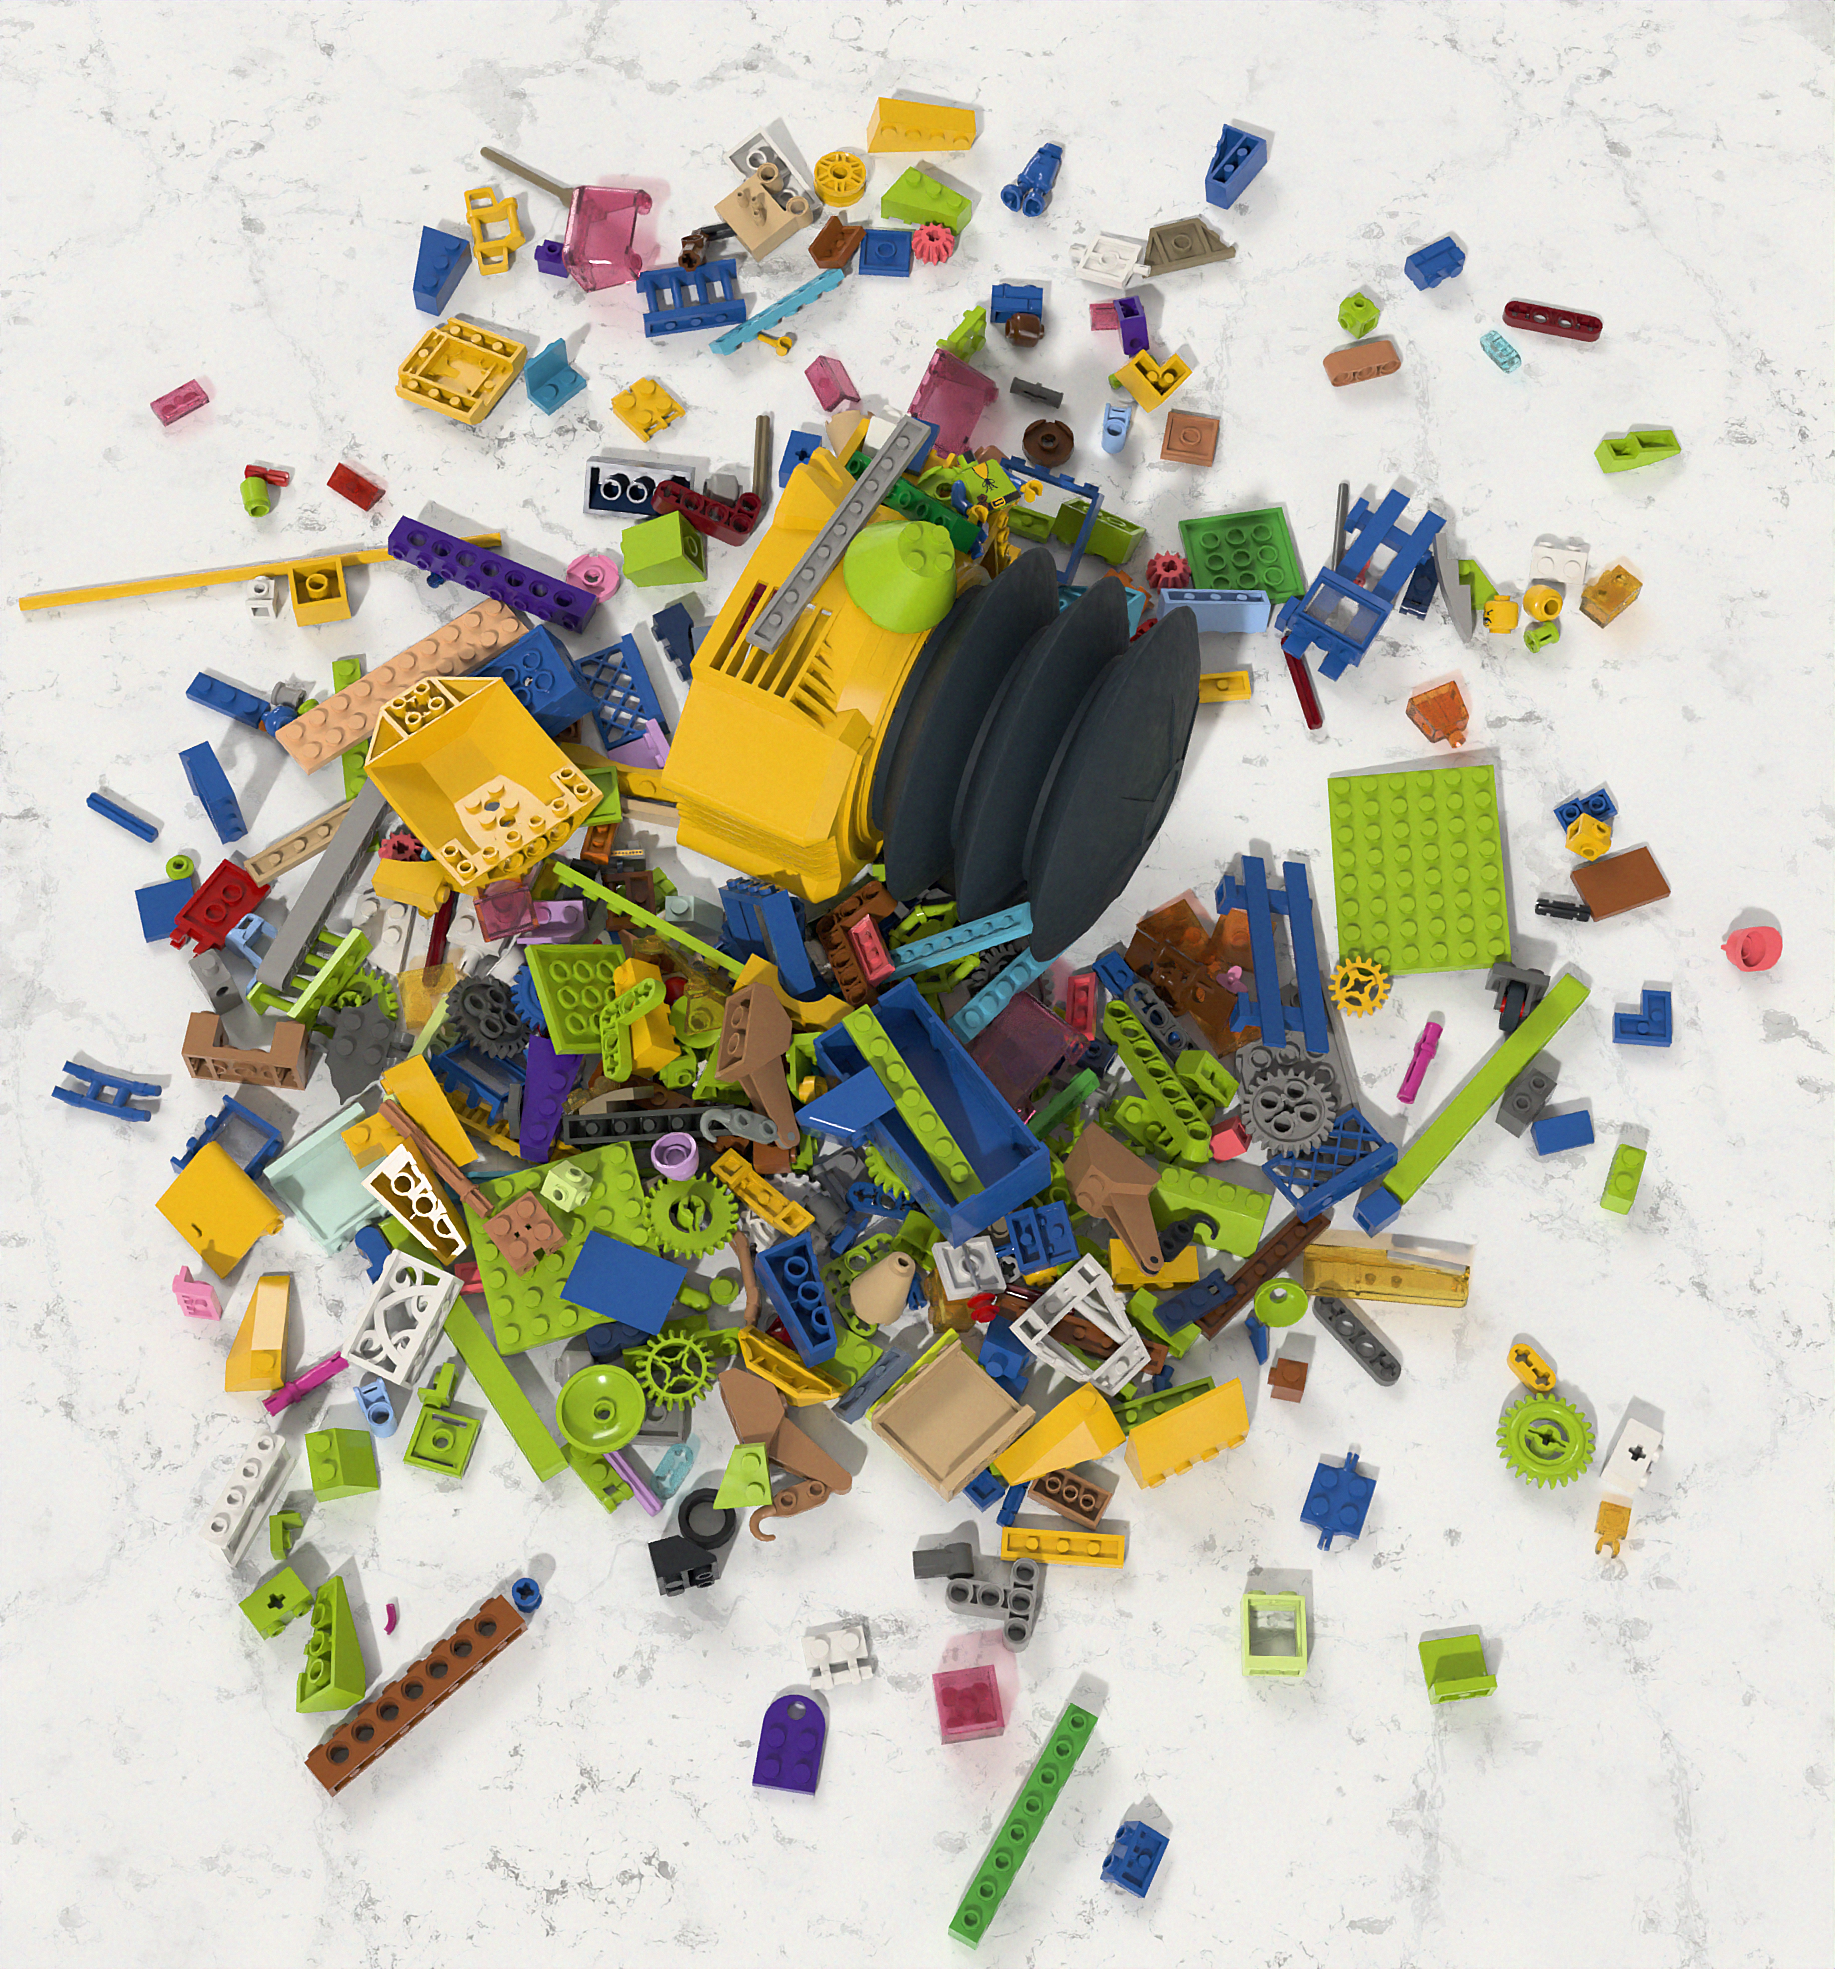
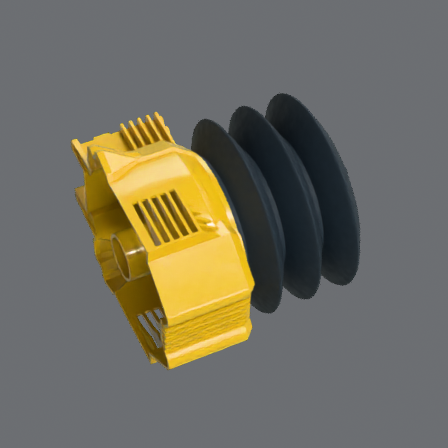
M864 417L837 458L830 450L819 446L813 451L807 465L799 463L794 468L776 507L771 527L753 553L690 663L693 680L661 777V786L671 791L675 795L674 801L678 802L676 809L679 810L678 816L681 819L676 842L683 847L763 882L785 888L789 893L814 904L838 895L867 864L872 863L878 858L883 845L886 885L892 897L897 901H908L917 897L954 866L957 915L961 925L1006 910L1026 893V902L1030 903L1031 921L1033 923L1032 933L1028 934L1030 952L1037 962L1050 961L1086 933L1109 905L1122 894L1158 834L1173 802L1180 782L1200 700L1201 660L1196 615L1192 608L1187 605L1176 607L1138 638L1130 647L1127 596L1124 585L1116 576L1105 577L1097 581L1060 613L1056 564L1049 550L1044 547H1036L1021 554V549L1010 545L1011 543L1008 541L1010 528L1007 527L1008 512L1012 505L1016 506L1018 504L1019 498L1008 507L987 516L986 521L989 524L988 537L981 544L984 549V555L973 560L970 549L965 554L954 548L957 576L955 601L946 617L933 628L920 633L902 634L883 629L871 622L873 618L860 606L856 607L847 591L843 575L844 554L809 604L816 607L814 609L805 608L775 652L771 655L752 645L749 655L745 660L750 647V643L746 641V634L768 605L774 590H779L857 482L846 470V467L856 450L862 452L870 419ZM932 449L920 477L926 471L936 466H943V469H953L952 466L962 469L957 464V455L951 452L947 459H943L937 456V450ZM905 472L901 474L902 477L917 486L920 477ZM943 489L940 490V497H949L951 490L946 492ZM881 502L863 529L873 523L884 520H910ZM758 584L766 585L765 592L730 651L738 627ZM824 609L828 612H831L832 614L829 616L822 613V611Z

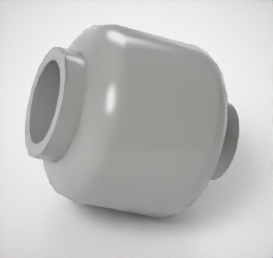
M713 473L709 479L706 478L704 481L703 495L730 508L735 506L736 501L743 494V486L738 485L735 475Z
M565 1351L560 1358H556L554 1367L555 1381L560 1382L563 1388L565 1383L577 1372L590 1366L599 1365V1362H594V1358L589 1351Z

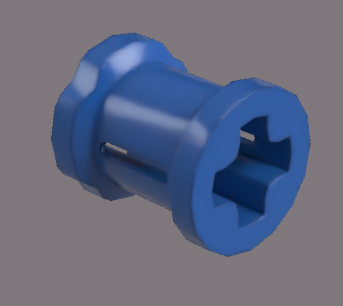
M521 1578L514 1583L512 1596L518 1610L523 1613H532L538 1609L542 1603V1596L536 1581L531 1578ZM527 1591L532 1592L533 1596L530 1595L526 1600H522L521 1595H526Z

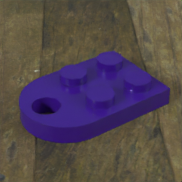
M787 1695L777 1699L769 1706L762 1723L752 1786L815 1796L826 1729L823 1712L813 1700L802 1695ZM792 1705H802L806 1710L804 1717L798 1720L792 1719L788 1715V1709Z

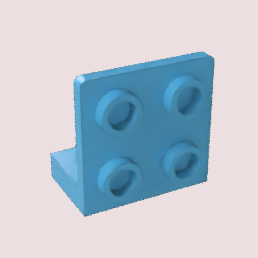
M559 338L554 343H550L543 352L535 358L528 360L523 367L528 399L548 416L587 386L586 380L568 365L566 344L562 338Z

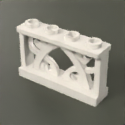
M394 1249L392 1254L388 1255L385 1259L383 1272L379 1280L372 1285L369 1293L370 1298L365 1307L358 1313L356 1325L351 1335L343 1343L341 1357L411 1390L464 1281L398 1249ZM412 1267L415 1270L417 1276L415 1286H412V1280L407 1274L406 1280L403 1283L398 1282L404 1268ZM424 1271L440 1278L437 1286L423 1285ZM420 1297H422L420 1304L423 1305L425 1302H428L424 1312L419 1311ZM412 1299L411 1310L415 1319L419 1322L416 1329L403 1330L391 1338L387 1325L386 1311L401 1302ZM410 1338L406 1349L403 1348L402 1342L396 1347L402 1339ZM369 1339L373 1340V1346L368 1350L376 1351L383 1347L382 1352L371 1359L365 1358L362 1353ZM389 1356L397 1367L394 1373H391L377 1365Z
M259 1428L198 1533L199 1537L205 1541L210 1549L208 1554L211 1558L235 1569H238L298 1463L296 1458L290 1456L285 1446V1438L263 1428Z

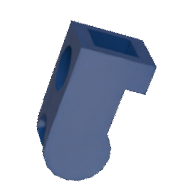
M365 1227L360 1229L355 1235V1244L361 1257L367 1259L371 1265L370 1268L366 1269V1272L373 1285L379 1280L383 1272L384 1261L391 1252L375 1228Z

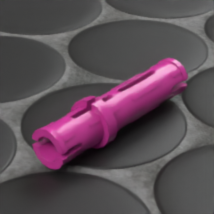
M1427 1022L1420 1041L1414 1046L1413 1059L1396 1096L1403 1103H1414L1431 1059H1434L1437 1051L1435 1048L1443 1032V1028L1437 1023Z
M337 1351L334 1355L293 1382L287 1381L284 1383L285 1387L264 1399L262 1403L266 1410L270 1412V1415L274 1417L294 1402L296 1404L301 1402L303 1396L348 1368L349 1364L346 1359L341 1357V1352Z

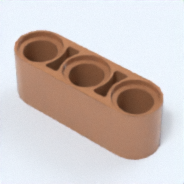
M1383 340L1331 353L1323 360V366L1331 384L1335 387H1340L1392 374L1400 368L1401 361L1393 343L1389 340Z

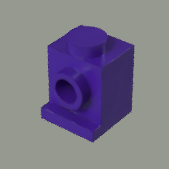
M545 239L542 246L537 245L534 259L537 261L538 271L568 278L575 262L574 243L568 242L567 245Z

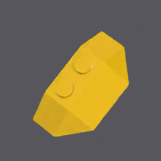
M752 1324L739 1331L738 1338L748 1373L773 1383L777 1393H784L788 1405L803 1407L836 1399L847 1393L850 1389L848 1385L816 1365L807 1368L799 1354Z

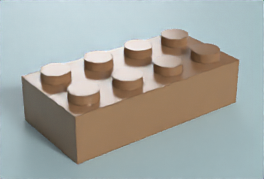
M1061 1468L1048 1472L1046 1476L1034 1479L1028 1490L1027 1497L1095 1532L1112 1501L1113 1494Z

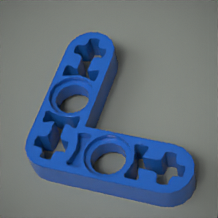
M856 1182L845 1194L847 1205L855 1211L903 1220L910 1210L914 1211V1208L910 1207V1205L915 1202L917 1203V1208L921 1209L919 1212L927 1215L912 1194L908 1201L904 1191H901L896 1199L893 1194V1188L885 1194L882 1185L876 1186L872 1183ZM857 1191H860L861 1196L865 1197L862 1202L858 1201V1196L855 1195ZM881 1196H890L894 1201V1208H885L881 1203Z

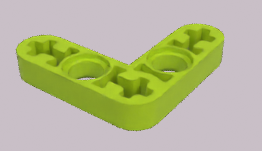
M646 978L607 1004L601 1011L599 1024L603 1069L606 1078L622 1083L630 1076L632 1057L629 1025L663 1002L666 995V986L663 982L653 978Z
M887 1233L874 1235L841 1257L826 1264L820 1271V1277L834 1297L836 1309L851 1332L865 1340L872 1339L876 1335L878 1324H869V1331H865L863 1328L858 1330L859 1321L855 1316V1312L851 1308L846 1309L842 1307L840 1300L843 1296L850 1295V1293L848 1294V1289L857 1276L893 1252H896L889 1245L888 1252L884 1253L882 1250L874 1254L875 1261L872 1262L870 1254L866 1251L870 1249V1253H874L878 1250V1243L880 1242L884 1245L891 1244L893 1237ZM855 1256H862L866 1259L867 1263L864 1268L856 1270L850 1266L851 1259ZM830 1272L833 1275L840 1274L838 1282L842 1289L838 1292L832 1280L827 1282L828 1273Z

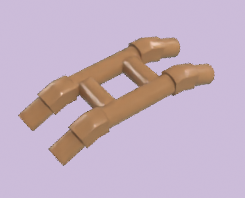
M738 1228L737 1232L732 1233L733 1238L729 1245L738 1257L747 1296L744 1313L745 1327L752 1324L757 1328L758 1320L762 1313L761 1292L757 1286L749 1250V1240L743 1231H740Z

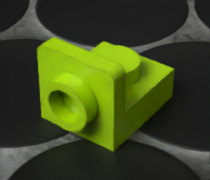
M443 1362L441 1372L437 1371L434 1378L433 1388L436 1390L418 1388L417 1395L423 1405L441 1409V1407L450 1408L459 1377L455 1364Z
M282 1510L277 1512V1515L269 1516L270 1549L274 1560L287 1559V1549L292 1548L291 1531L286 1529L304 1527L301 1513H296L294 1510Z

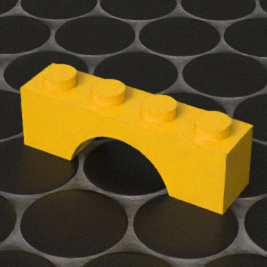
M753 953L738 977L732 991L735 994L754 982L770 986L792 1021V1027L808 1033L828 1031L855 1009V1007L831 994L816 1002H801L793 999L780 986L778 966Z

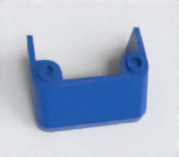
M870 1065L809 1103L794 1115L803 1134L843 1147L853 1146L854 1149H857L869 1140L865 1135L869 1132L866 1127L872 1121L896 1107Z

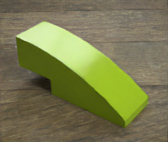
M1672 430L1629 432L1625 439L1603 440L1595 450L1594 455L1603 473H1613L1650 465L1679 454L1682 449Z

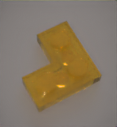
M453 962L396 973L407 1030L425 1027L433 1014L431 997L447 994L457 984Z

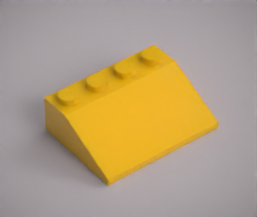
M422 1054L411 1056L381 1073L383 1079L380 1080V1084L387 1096L393 1095L397 1106L457 1168L479 1158ZM428 1163L431 1170L435 1171V1169Z
M1237 1377L1130 1429L1124 1460L1141 1490L1148 1486L1154 1489L1165 1483L1167 1477L1175 1473L1177 1476L1183 1475L1193 1468V1464L1201 1460L1204 1463L1209 1462L1220 1454L1219 1451L1227 1447L1232 1450L1246 1442L1245 1439L1250 1427L1239 1378Z

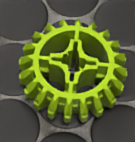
M669 1330L668 1340H665L663 1334L659 1333L657 1338L660 1344L656 1345L654 1341L649 1340L647 1345L652 1351L649 1352L644 1349L640 1351V1355L647 1360L636 1362V1367L645 1369V1371L636 1373V1379H646L640 1386L643 1391L651 1389L646 1395L648 1401L658 1396L655 1404L658 1408L662 1406L664 1400L668 1401L667 1411L670 1412L673 1410V1403H679V1411H684L685 1401L689 1402L691 1408H695L696 1402L694 1397L697 1396L701 1401H705L706 1396L701 1390L704 1389L709 1392L713 1390V1386L706 1381L717 1380V1374L708 1372V1370L717 1368V1362H707V1360L714 1356V1352L709 1350L703 1353L702 1351L706 1348L707 1342L704 1340L695 1345L698 1335L695 1333L691 1335L689 1341L685 1340L686 1330H681L680 1338H675L674 1330ZM670 1348H683L675 1358L669 1359L664 1356H658ZM691 1353L695 1354L701 1363V1377L694 1375V1372L687 1367ZM682 1361V1372L684 1374L682 1376L678 1374V1377H673L671 1381L672 1372L669 1367L672 1365L675 1367V1364H680ZM653 1364L659 1366V1369L667 1375L662 1389L656 1385L652 1378L651 1369ZM684 1382L689 1385H695L685 1393H670L679 1383Z

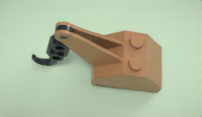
M1094 1122L1082 1132L1063 1165L1070 1199L1091 1216L1107 1218L1144 1275L1155 1277L1163 1267L1164 1262L1174 1261L1192 1241L1194 1229L1198 1223H1203L1211 1229L1212 1234L1210 1238L1212 1240L1217 1238L1219 1229L1216 1222L1210 1216L1203 1213H1193L1186 1219L1172 1222L1158 1237L1148 1198L1162 1176Z

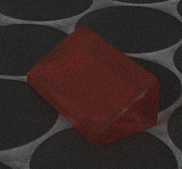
M340 462L326 484L367 512L386 493L385 489L350 466Z

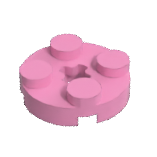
M589 554L582 555L574 559L568 566L566 583L597 595V606L599 603L609 600L619 589L618 568L607 556L598 554V557H589ZM591 576L594 578L598 576V581L593 583L588 582L587 577Z

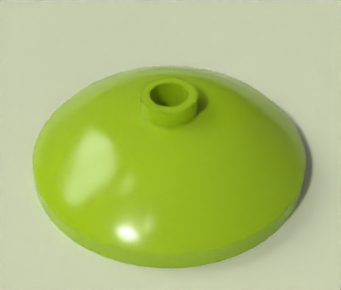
M594 1365L577 1372L565 1383L556 1403V1421L562 1435L572 1446L590 1454H607L626 1446L640 1431L646 1415V1399L640 1384L629 1372L613 1365ZM603 1412H610V1415L607 1419H601V1414Z

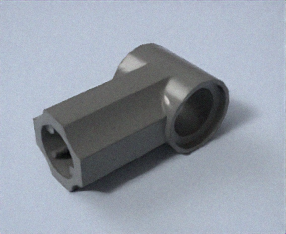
M952 1543L945 1546L944 1549L912 1551L914 1579L947 1577L949 1580H954L956 1578L970 1579L975 1576L972 1545L969 1543Z

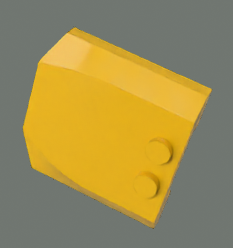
M451 317L447 319L448 324L440 329L433 327L428 330L398 368L399 380L398 386H395V391L398 397L469 425H474L483 421L523 369L528 351L524 344Z

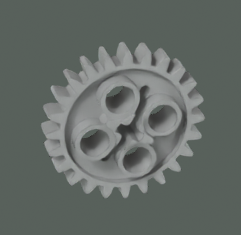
M1278 1069L1277 1077L1267 1072L1266 1081L1258 1077L1256 1079V1086L1249 1085V1094H1244L1243 1096L1244 1104L1241 1105V1113L1244 1115H1242L1241 1123L1246 1125L1245 1134L1254 1133L1252 1135V1143L1261 1140L1262 1151L1268 1146L1272 1147L1271 1155L1273 1156L1278 1150H1282L1283 1158L1287 1157L1288 1151H1292L1294 1156L1298 1158L1299 1150L1301 1149L1307 1155L1310 1154L1311 1145L1319 1149L1320 1140L1327 1141L1328 1132L1333 1131L1334 1123L1332 1122H1335L1336 1113L1332 1112L1335 1108V1102L1330 1101L1331 1092L1323 1093L1324 1083L1315 1086V1076L1306 1080L1304 1079L1305 1071H1302L1297 1077L1294 1076L1293 1069L1289 1070L1288 1075H1284L1282 1070ZM1297 1094L1300 1098H1292L1289 1095ZM1270 1104L1275 1108L1266 1109L1263 1105ZM1310 1117L1314 1121L1306 1122L1302 1118ZM1284 1128L1287 1132L1281 1133L1276 1131V1129Z

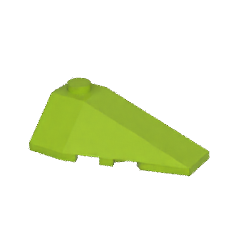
M336 1575L320 1586L317 1591L310 1622L311 1626L315 1627L310 1644H305L303 1655L308 1656L305 1673H299L297 1680L296 1712L298 1713L346 1710L365 1698V1665L343 1579L341 1576Z

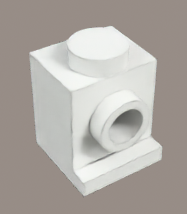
M258 576L255 580L248 581L245 607L249 619H276L278 590L275 580H270L266 576Z

